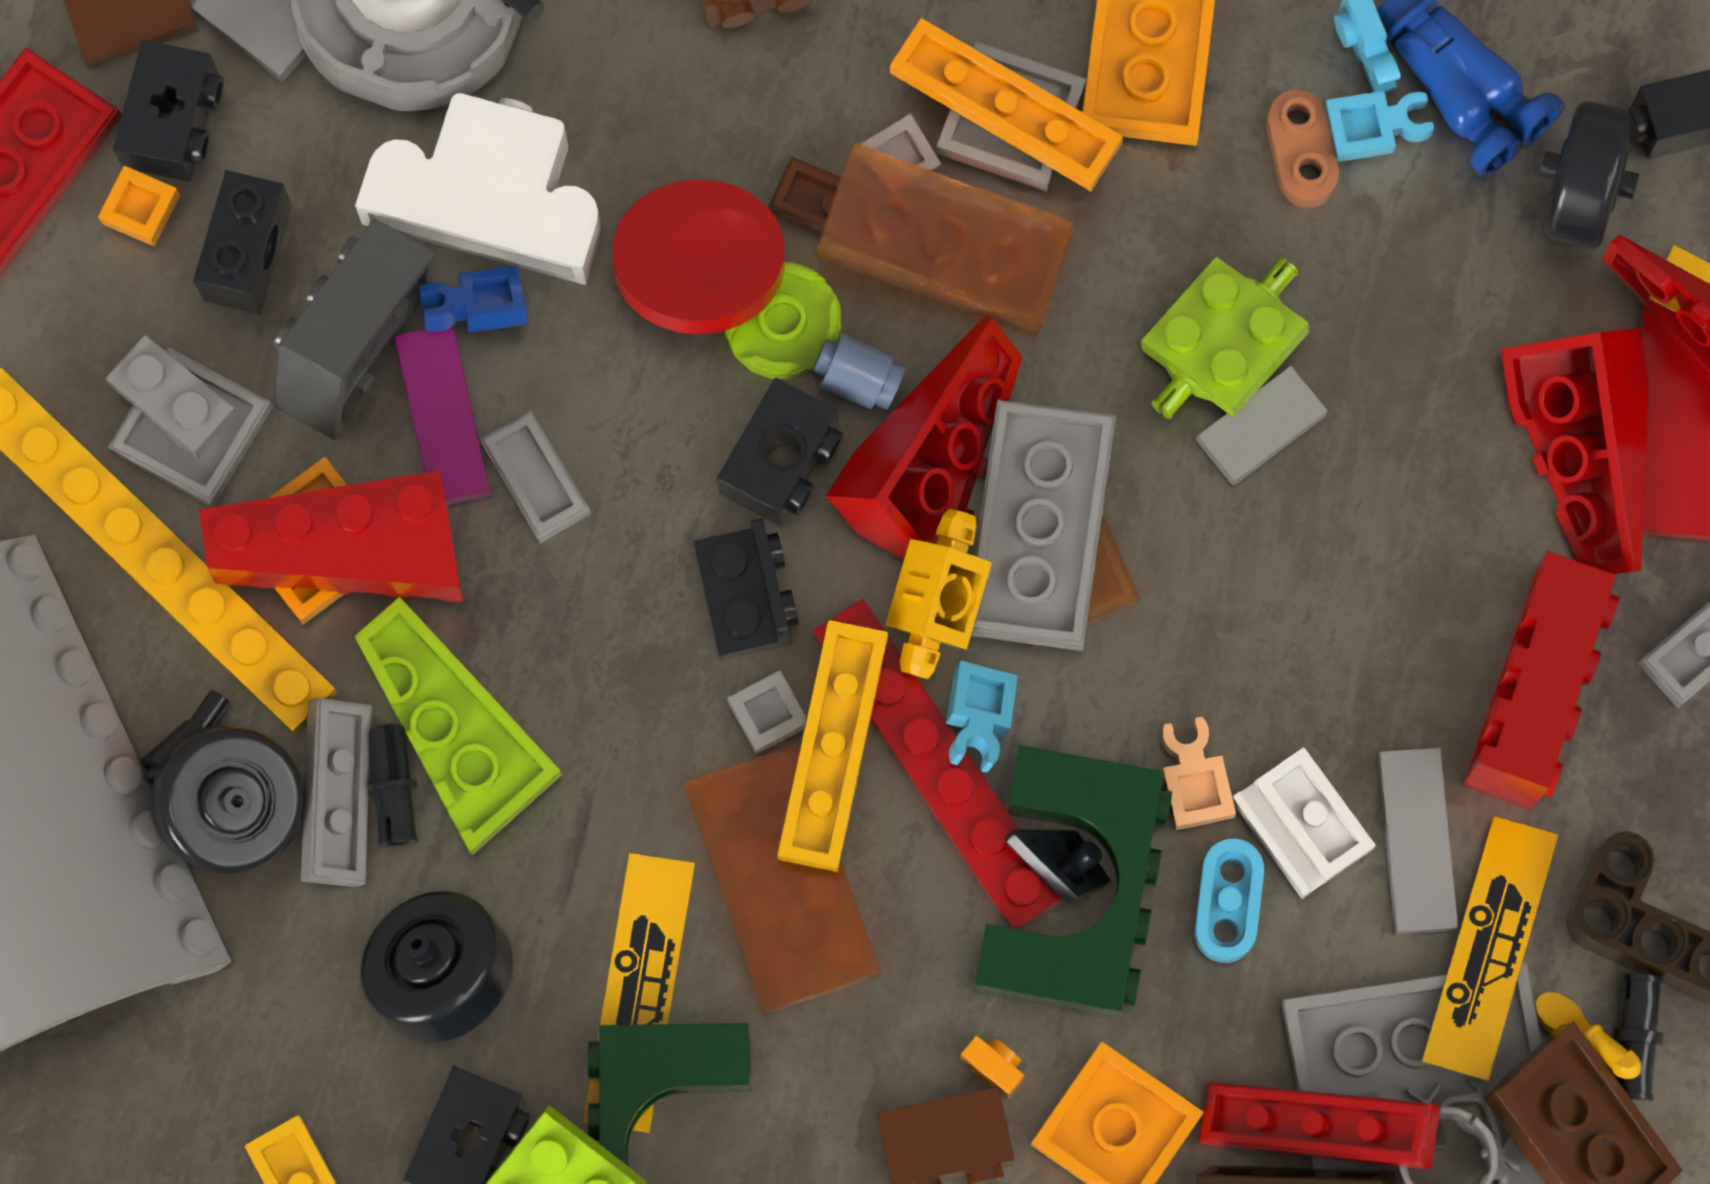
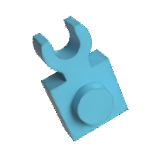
M1342 0L1339 13L1334 16L1335 27L1342 45L1345 48L1352 46L1358 63H1363L1367 81L1372 92L1384 90L1387 93L1396 90L1397 85L1395 81L1400 79V72L1393 55L1389 52L1386 45L1387 34L1373 0Z
M1384 90L1326 100L1324 107L1328 117L1337 162L1393 153L1396 146L1394 136L1400 135L1403 139L1411 142H1421L1430 138L1434 130L1433 122L1415 124L1407 116V113L1411 110H1420L1426 107L1428 101L1427 94L1423 92L1409 93L1401 98L1397 105L1387 106Z
M960 660L953 671L946 724L962 728L949 749L951 764L958 765L965 756L966 747L970 746L979 750L982 755L981 771L985 773L990 771L1000 754V745L996 737L1004 738L1011 728L1018 675Z

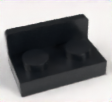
M763 518L752 520V528L693 541L720 660L790 645L788 627L799 625L792 590L780 592L775 570L786 567L779 534L777 532L767 535Z

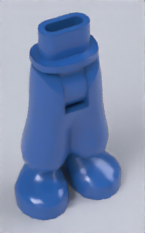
M1386 0L1378 7L1377 12L1380 19L1390 29L1387 39L1396 46L1406 63L1427 89L1452 131L1462 138L1469 139L1474 144L1470 164L1481 177L1492 174L1511 161L1518 153L1520 143L1524 147L1534 143L1563 113L1566 105L1555 93H1542L1532 99L1526 98L1523 94V81L1519 73L1508 62L1484 45L1448 10L1441 5L1438 6L1436 0ZM1490 110L1499 114L1505 120L1510 130L1504 126H1498L1490 117Z

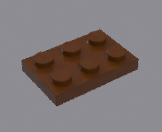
M1574 1021L1560 1025L1483 1097L1546 1184H1670L1683 1171Z

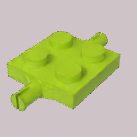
M1215 257L1141 340L1142 351L1164 366L1172 378V381L1151 402L1153 408L1159 414L1163 411V417L1171 419L1190 395H1194L1195 397L1212 401L1232 417H1235L1309 333V322L1285 306L1278 297L1293 278L1299 274L1291 262L1287 265V259L1279 257L1260 281H1256L1255 279L1243 276L1221 259Z

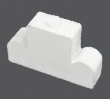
M462 93L455 94L451 98L433 157L426 159L424 152L416 144L408 140L395 139L385 142L375 150L369 161L355 204L363 225L369 226L375 218L414 239L513 266L517 265V267L587 285L602 232L595 199L586 190L577 186L556 188L569 147L564 123L555 118L533 113V109L527 104L510 98H501L496 103Z

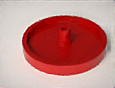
M686 180L671 183L643 196L632 205L621 219L613 240L614 276L623 298L640 316L659 327L688 334H709L729 330L757 316L776 295L785 269L783 233L770 209L757 197L744 189L714 180Z

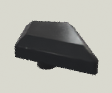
M1014 829L1005 837L1013 852L1068 904L1104 887L1111 881L1099 863L1102 859L1100 848L1092 841H1084L1077 830Z

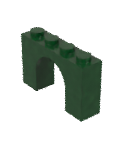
M1019 745L1007 812L1010 816L1072 827L1083 831L1095 839L1106 851L1112 862L1116 876V895L1112 906L1100 921L1092 927L1072 935L1051 936L986 924L974 993L1119 1019L1123 1004L1135 1005L1141 969L1130 968L1134 944L1145 946L1151 917V909L1140 908L1144 884L1156 885L1162 850L1151 848L1154 825L1166 827L1172 791L1161 789L1164 771Z
M749 1024L599 1025V1041L588 1042L589 1079H599V1103L588 1104V1135L595 1141H600L601 1146L629 1167L628 1148L632 1132L642 1115L657 1102L683 1093L751 1092Z

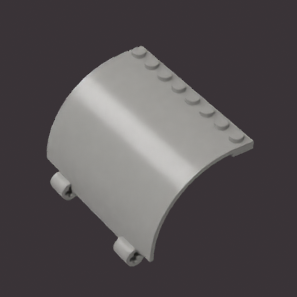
M35 535L0 541V1052L40 1032L104 1005L170 982L171 985L218 972L231 962L186 862L166 845L156 828L151 808V785L144 779L145 772Z

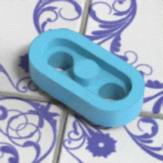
M1225 839L1215 844L1208 851L1201 869L1194 928L1195 941L1200 951L1206 957L1220 963L1235 962L1243 958L1250 951L1257 937L1264 879V862L1259 851L1252 844L1241 839ZM1226 863H1235L1242 869L1243 878L1236 883L1227 882L1221 875V867ZM1222 922L1231 924L1236 931V938L1229 943L1220 942L1214 936L1213 930L1215 925Z

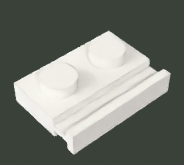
M1304 747L1255 780L1246 789L1232 796L1234 807L1301 899H1304L1319 886L1325 884L1364 857L1376 846Z

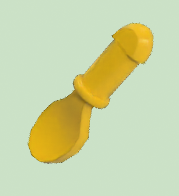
M1545 992L1539 995L1535 1002L1537 1020L1545 1031L1551 1034L1560 1025L1574 1021L1603 1062L1613 1070V1074L1623 1079H1634L1641 1073L1639 1057L1632 1050L1628 1051L1603 1032L1601 1025L1594 1024L1591 1026L1584 1018L1581 1008L1571 999L1555 992Z

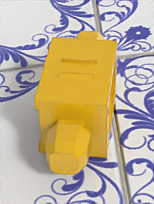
M948 509L942 516L935 534L939 537L937 544L914 539L909 541L885 623L887 627L910 634L908 643H903L900 658L901 672L929 679L935 672L941 653L938 652L940 643L962 649H967L992 565L990 561L967 553L969 546L974 544L977 529L976 516Z

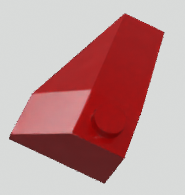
M1619 234L1610 242L1601 260L1710 374V284ZM1651 295L1659 302L1665 304L1676 297L1680 309L1674 312L1649 299Z
M983 317L854 451L826 494L828 500L859 536L902 560L905 558L910 539L937 544L939 537L935 534L942 516L948 509L962 511L970 515L974 514V511L967 508L976 478H985L989 459L983 455L992 426L994 425L997 400L1009 401L1022 360V355L992 317Z
M1641 329L1597 332L1502 348L1509 408L1517 426L1524 425L1537 453L1532 458L1539 476L1546 475L1559 503L1556 515L1576 561L1612 574L1641 571L1649 394Z

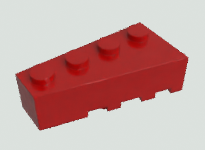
M441 470L199 509L207 568L215 584L261 588L279 587L291 588L292 590L295 588H307L339 592V594H351V592L386 594L387 597L398 598L400 596V598L412 599L413 596L439 598L446 602L463 603L448 503Z
M1550 551L1545 553L1536 569L1462 786L1529 810L1533 809L1542 796L1552 797L1563 764L1559 763L1558 759L1564 740L1571 741L1581 715L1582 708L1576 706L1582 684L1590 685L1600 659L1601 652L1593 649L1599 628L1608 631L1620 597L1611 594L1616 578L1615 574Z

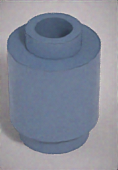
M841 333L836 343L828 339L825 340L812 372L822 375L819 388L868 409H872L874 405H877L887 410L898 390L906 366L893 361L894 354Z

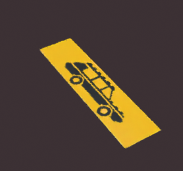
M1493 817L1422 1062L1489 1081L1559 834L1500 817Z
M629 853L600 1025L668 1024L695 863ZM590 1079L583 1123L588 1124V1104L599 1103V1079ZM654 1105L642 1115L633 1131L650 1133Z

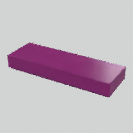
M454 326L440 332H429L422 329L394 336L424 473L441 470L448 505L491 496Z

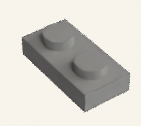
M146 335L142 337L105 378L114 390L197 458L205 452L238 415L234 407Z

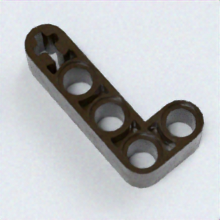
M1628 831L1615 833L1607 838L1591 857L1568 911L1566 925L1569 935L1576 944L1590 952L1640 974L1663 977L1662 984L1710 1004V982L1703 978L1698 966L1701 956L1710 955V931L1640 901L1653 870L1655 860L1653 849L1647 840L1637 833ZM1621 850L1631 855L1635 861V875L1625 878L1613 873L1607 860L1609 851ZM1595 904L1608 910L1613 921L1612 930L1608 933H1599L1589 928L1584 918L1586 906ZM1655 930L1665 936L1669 944L1667 958L1658 959L1646 953L1641 942L1643 931Z

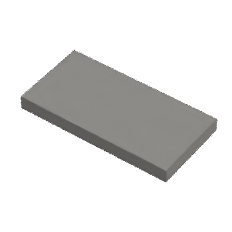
M997 400L974 554L976 557L992 562L971 636L1084 651L1116 415Z

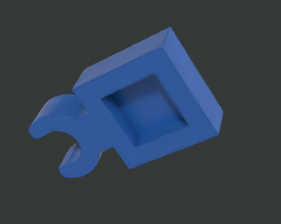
M517 265L458 273V287H450L437 282L427 283L419 287L421 308H429L423 310L426 331H444L452 327L455 322L464 320L467 322L469 333L527 325V308Z

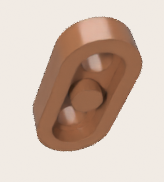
M1290 90L1284 92L1271 104L1266 121L1278 185L1283 196L1292 204L1304 208L1317 207L1330 199L1339 178V168L1326 109L1320 99L1308 91ZM1299 110L1306 114L1308 121L1297 125L1288 119L1287 114L1291 111ZM1305 165H1312L1318 169L1320 176L1317 179L1308 180L1301 176L1299 169Z

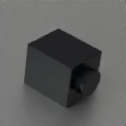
M1710 70L1640 87L1631 105L1632 108H1629L1628 111L1634 117L1632 138L1636 143H1643L1647 159L1710 145Z

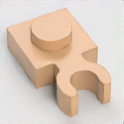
M1203 717L1195 718L1193 722L1196 740L1190 744H1182L1176 740L1171 723L1164 724L1161 739L1163 747L1169 755L1176 758L1178 764L1162 769L1164 771L1163 781L1165 790L1172 791L1170 812L1175 831L1233 819L1236 815L1223 756L1205 759L1203 751L1209 739V728Z

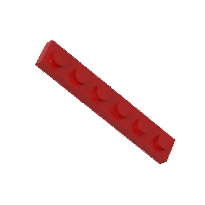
M861 599L830 619L841 623L885 631L864 599ZM828 621L813 630V636L821 648H823ZM888 636L870 721L1008 927L1020 930L1064 900L1021 860L1006 842L1005 837L1014 829L1019 828L967 751L958 765L950 763L949 749L957 736L951 727L946 724V720L917 677L901 672V654Z

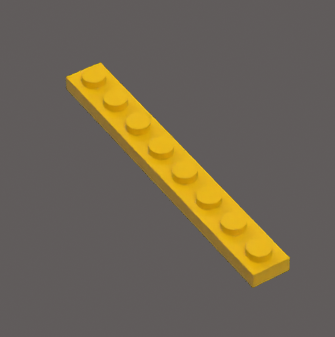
M0 367V451L296 736L307 725L308 701L316 698L332 700L338 694L337 690L228 585L215 584L207 565Z

